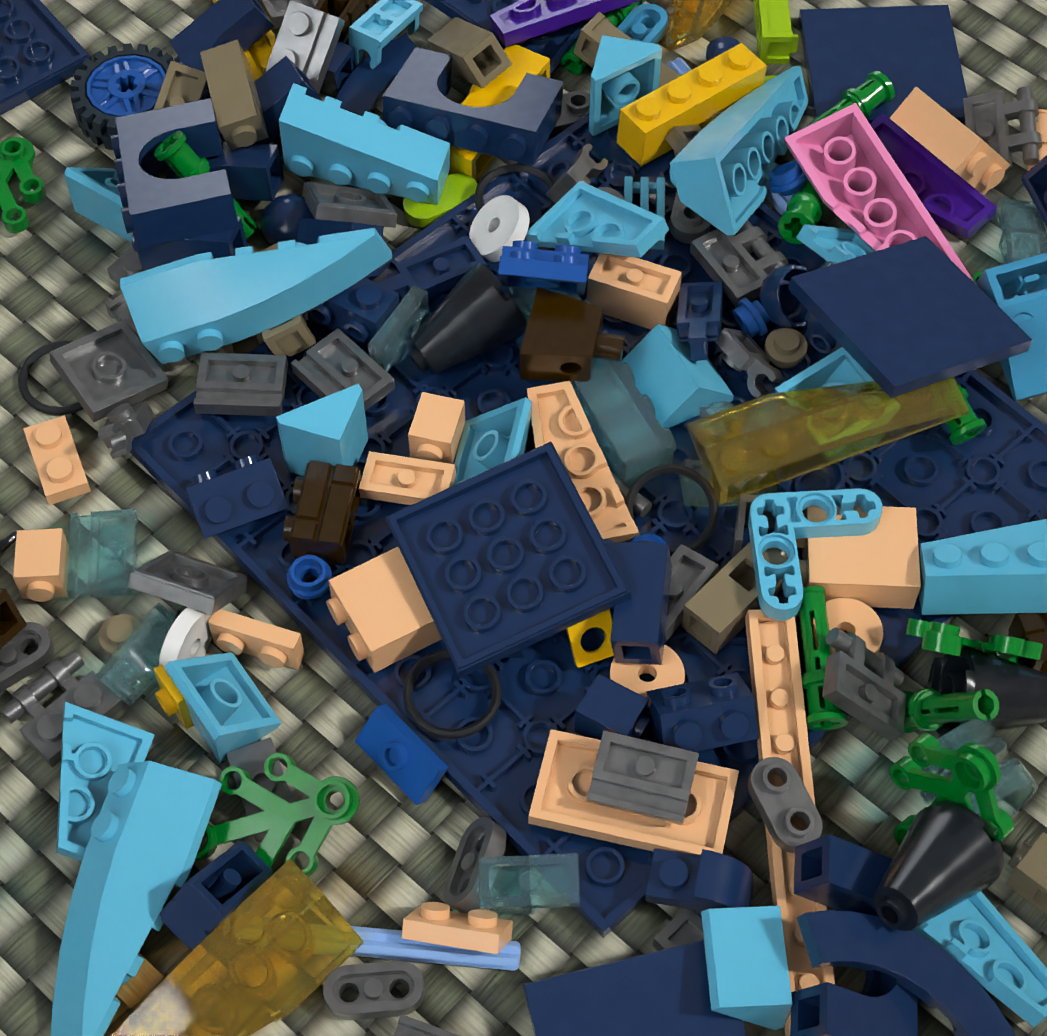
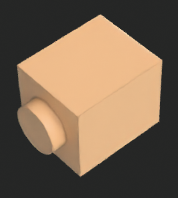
M422 392L408 433L410 458L449 464L454 463L465 425L464 400Z
M62 528L17 530L13 579L22 599L45 602L57 597H68L71 550Z

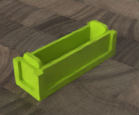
M753 0L758 58L765 64H789L790 53L797 52L799 36L793 34L791 28L789 1Z

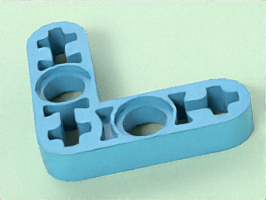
M860 488L767 493L755 498L750 506L748 527L761 611L773 620L784 621L797 615L801 607L803 584L796 539L869 534L876 529L882 514L880 498L874 492ZM811 506L819 507L826 512L827 519L818 523L811 522L804 517L802 511ZM837 506L840 507L839 515H842L841 520L835 519ZM854 507H862V511L868 513L867 517H859L858 512L853 510ZM764 511H771L772 516L776 518L774 533L767 534L768 521L767 517L763 515ZM778 548L787 554L788 560L783 564L774 565L767 562L762 554L767 549ZM783 579V595L788 598V602L785 604L779 603L778 597L774 596L776 580Z

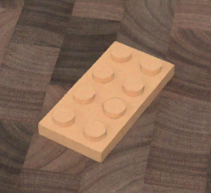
M553 729L550 730L528 816V824L654 852V849L701 856L702 849L723 854L739 770L697 761L683 825L587 802V795L601 740Z

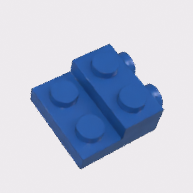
M513 241L512 247L503 246L502 256H500L499 281L503 284L502 287L537 290V287L553 292L585 295L589 255L580 254L581 248L576 246L556 245L555 251L539 250L538 244L535 242Z

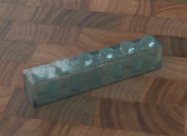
M509 287L510 297L515 300L528 324L536 290ZM560 293L581 300L578 294ZM596 358L590 380L586 382L570 381L597 443L618 478L631 487L636 479L649 469L660 465L672 464L673 451L676 450L675 439L668 427H661L655 417V409L651 399L646 394L641 395L635 385L633 372L626 362L621 363Z

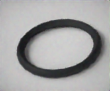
M508 164L501 166L486 174L477 185L474 195L475 206L479 212L484 206L483 193L485 188L494 178L509 172L529 173L541 179L548 186L549 190L555 182L548 174L530 165ZM552 200L547 211L555 205ZM541 217L532 222H529V228L532 227Z
M57 341L40 347L25 360L20 369L18 385L22 398L29 406L39 412L49 415H66L83 410L79 402L62 407L42 404L30 394L27 387V377L32 365L50 351L73 341Z
M668 464L649 469L636 479L626 495L625 504L632 519L634 520L633 506L635 498L646 482L656 476L670 473L691 478L705 492L710 512L704 531L696 540L685 545L691 550L696 551L708 541L717 525L719 509L714 489L700 473L686 466ZM669 548L670 557L677 550V548Z
M447 649L438 650L419 660L410 670L404 682L403 701L408 716L420 729L439 738L457 739L475 734L486 727L498 711L502 696L499 677L490 664L481 668L491 683L492 698L487 711L479 720L469 726L458 729H445L434 726L423 719L417 712L413 703L412 692L414 683L424 668L438 660L451 658Z

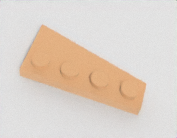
M564 381L527 388L528 399L532 402L531 420L535 448L552 442L602 539L622 543L631 541L635 536L640 535L571 382Z

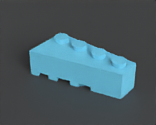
M1047 519L921 543L919 557L921 588L919 600L922 615L1047 613Z

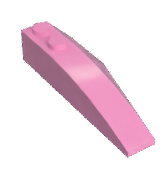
M856 103L784 138L785 144L822 202L875 251L926 236L974 282Z

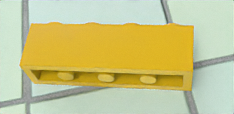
M742 43L736 45L621 108L617 144L640 166L649 163L673 149L665 139L673 127L699 125L703 129L738 100L763 85L767 65Z
M517 44L507 46L504 52L512 65L484 88L472 84L469 95L462 102V105L488 107L507 101L514 95L526 73L550 78V58ZM450 146V171L448 175L464 173L473 177L477 182L495 156Z

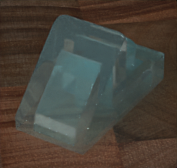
M578 853L479 858L480 909L533 915L536 908L580 907Z

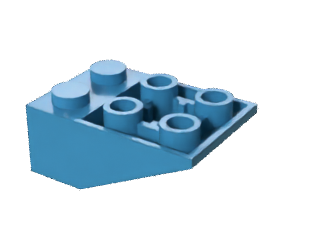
M1047 253L986 269L976 282V285L1033 339L1027 352L1000 361L1015 402L1047 393Z

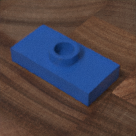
M387 704L375 708L355 739V742L416 805L427 801L449 768Z

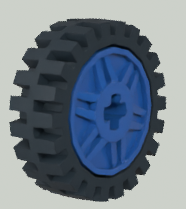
M129 43L123 44V51H118L116 45L107 48L108 55L98 51L93 54L94 62L87 58L82 63L83 70L77 69L75 71V80H71L70 84L72 106L79 127L87 138L91 137L93 143L99 146L103 142L105 149L113 150L111 135L118 134L115 118L154 110L170 61L174 62L171 55L168 53L163 55L159 48L153 47L149 52L147 45L139 44L137 50H133L132 44Z

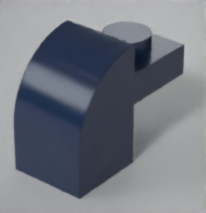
M654 849L645 896L647 902L696 910V914L702 919L701 911L707 909L750 907L754 887L753 872L739 860L710 850L702 849L701 856Z

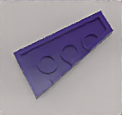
M519 0L490 15V21L493 31L505 47L513 44H522L530 38L545 33L557 32L565 26L580 21L591 20L598 12L603 14L614 9L627 8L632 3L641 0Z
M882 113L870 123L937 225L968 239L996 215V205Z

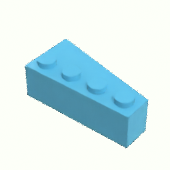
M293 83L279 118L285 171L293 172L302 177L311 176L329 180L338 185L365 188L377 194L386 193L400 196L417 203L426 202L438 205L450 171V143L402 124L397 129L388 127L380 119V116L365 111L363 116L340 108L342 101L326 96L323 102L305 95L307 88Z

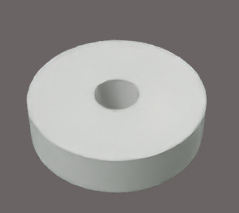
M508 195L495 197L480 209L472 222L469 238L484 259L490 262L500 261V256H502L503 246L512 247L513 241L524 240L530 222L528 210L524 205Z
M189 607L183 610L167 633L161 649L159 665L162 664L165 668L169 661L205 656L212 639L208 625L211 615Z

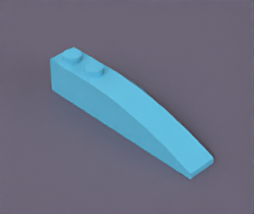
M801 66L791 67L738 100L704 127L670 162V179L677 188L680 202L727 236L735 235L764 201L767 195V190L764 186L765 181L770 179L769 173L777 167V164L774 163L777 155H785L788 149L784 138L789 136V132L796 131L809 101Z
M369 228L322 235L318 237L316 244L307 245L295 240L278 242V249L254 253L252 246L235 248V256L213 259L211 252L196 254L121 278L120 288L142 344L162 364L178 362L183 358L201 352L217 350L222 346L241 341L276 327L309 311L351 287L391 260L392 251L377 230Z
M152 761L118 765L117 771L109 781V791L100 814L92 824L91 837L84 852L69 904L59 952L52 1005L51 1036H104L120 1006V1001L115 997L120 986L128 982L131 977L135 978L144 961V958L138 956V952L151 928L160 931L164 923L159 914L162 911L163 905L174 885L182 888L191 872L222 783L209 777Z

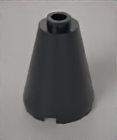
M478 263L467 271L409 340L413 349L407 353L422 373L426 370H429L434 375L521 337L526 331L527 321L512 297L508 299L500 289L503 284L482 263Z
M963 645L960 656L945 654L943 658H934L928 679V689H934L941 694L989 689L994 692L999 701V711L994 719L944 723L941 728L935 730L940 736L955 738L1047 722V673Z
M946 800L938 801L933 806L925 807L919 811L874 893L873 902L879 918L892 928L910 931L990 887L999 878L1004 865L1002 847L998 839L996 838L992 842L983 830L987 823L967 807Z

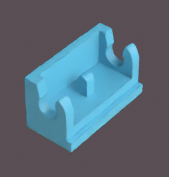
M379 0L349 27V46L354 48L355 65H358L362 61L363 54L368 52L371 57L369 62L371 69L377 67L381 62L382 48L407 26L409 35H412L418 29L420 12L423 11V3L416 0Z

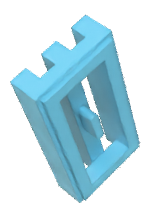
M625 176L624 200L632 203V193H639L640 207L648 211L649 194H656V214L665 219V178L657 177L656 183L649 182V177H641L640 182H633V177ZM665 235L650 249L664 250Z

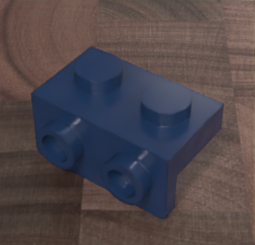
M254 454L233 462L235 471L218 476L216 470L212 469L190 478L193 486L185 488L184 492L189 499L203 539L289 508L271 458L260 461L258 455Z

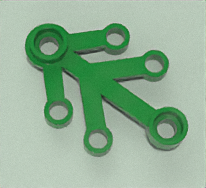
M21 137L9 138L0 143V208L5 228L11 233H20L29 225L25 209L17 205L7 183L13 174L17 175L24 201L38 203L46 196L42 179L34 176L31 169L35 158L34 147L29 140ZM13 218H20L16 221H11Z
M908 618L906 634L922 637L921 649L960 656L963 645L981 649L983 652L1018 663L1019 657L1035 660L1041 659L1043 648L1041 643L995 634V636L989 635V641L986 643L960 637L959 626Z
M922 733L909 743L908 753L910 757L904 756L890 767V776L899 788L903 790L914 788L938 795L929 806H933L938 801L946 800L961 804L973 811L968 793H974L981 818L987 823L983 830L992 842L996 838L1001 842L1013 832L1014 823L1012 818L1006 811L998 808L993 788L1001 780V771L996 756L989 749L976 743H966L957 751L942 748L935 737L928 733ZM939 766L951 770L954 778L926 772L921 767ZM916 815L908 816L895 827L894 838L898 846H900Z
M273 753L266 759L264 763L265 775L270 780L278 783L288 782L310 798L290 803L251 780L247 770L237 766L225 768L219 776V782L222 783L221 790L232 796H241L264 811L214 826L208 823L205 830L207 843L204 848L198 850L195 860L209 858L214 854L218 845L268 831L256 854L271 868L295 824L313 818L300 846L291 849L285 861L286 867L291 874L307 877L312 875L318 867L317 853L332 826L349 822L359 808V792L350 780L340 776H331L320 781L298 768L294 759L283 753ZM284 759L287 764V770L282 776L277 777L273 771L274 764L278 760ZM238 772L241 775L242 782L237 789L232 790L229 787V778L232 774ZM340 792L343 795L344 803L338 810H333L329 804L330 798L334 793ZM304 852L309 858V864L306 869L299 871L295 866V859L300 853ZM272 878L264 885L262 889H265L269 886V884L272 881Z

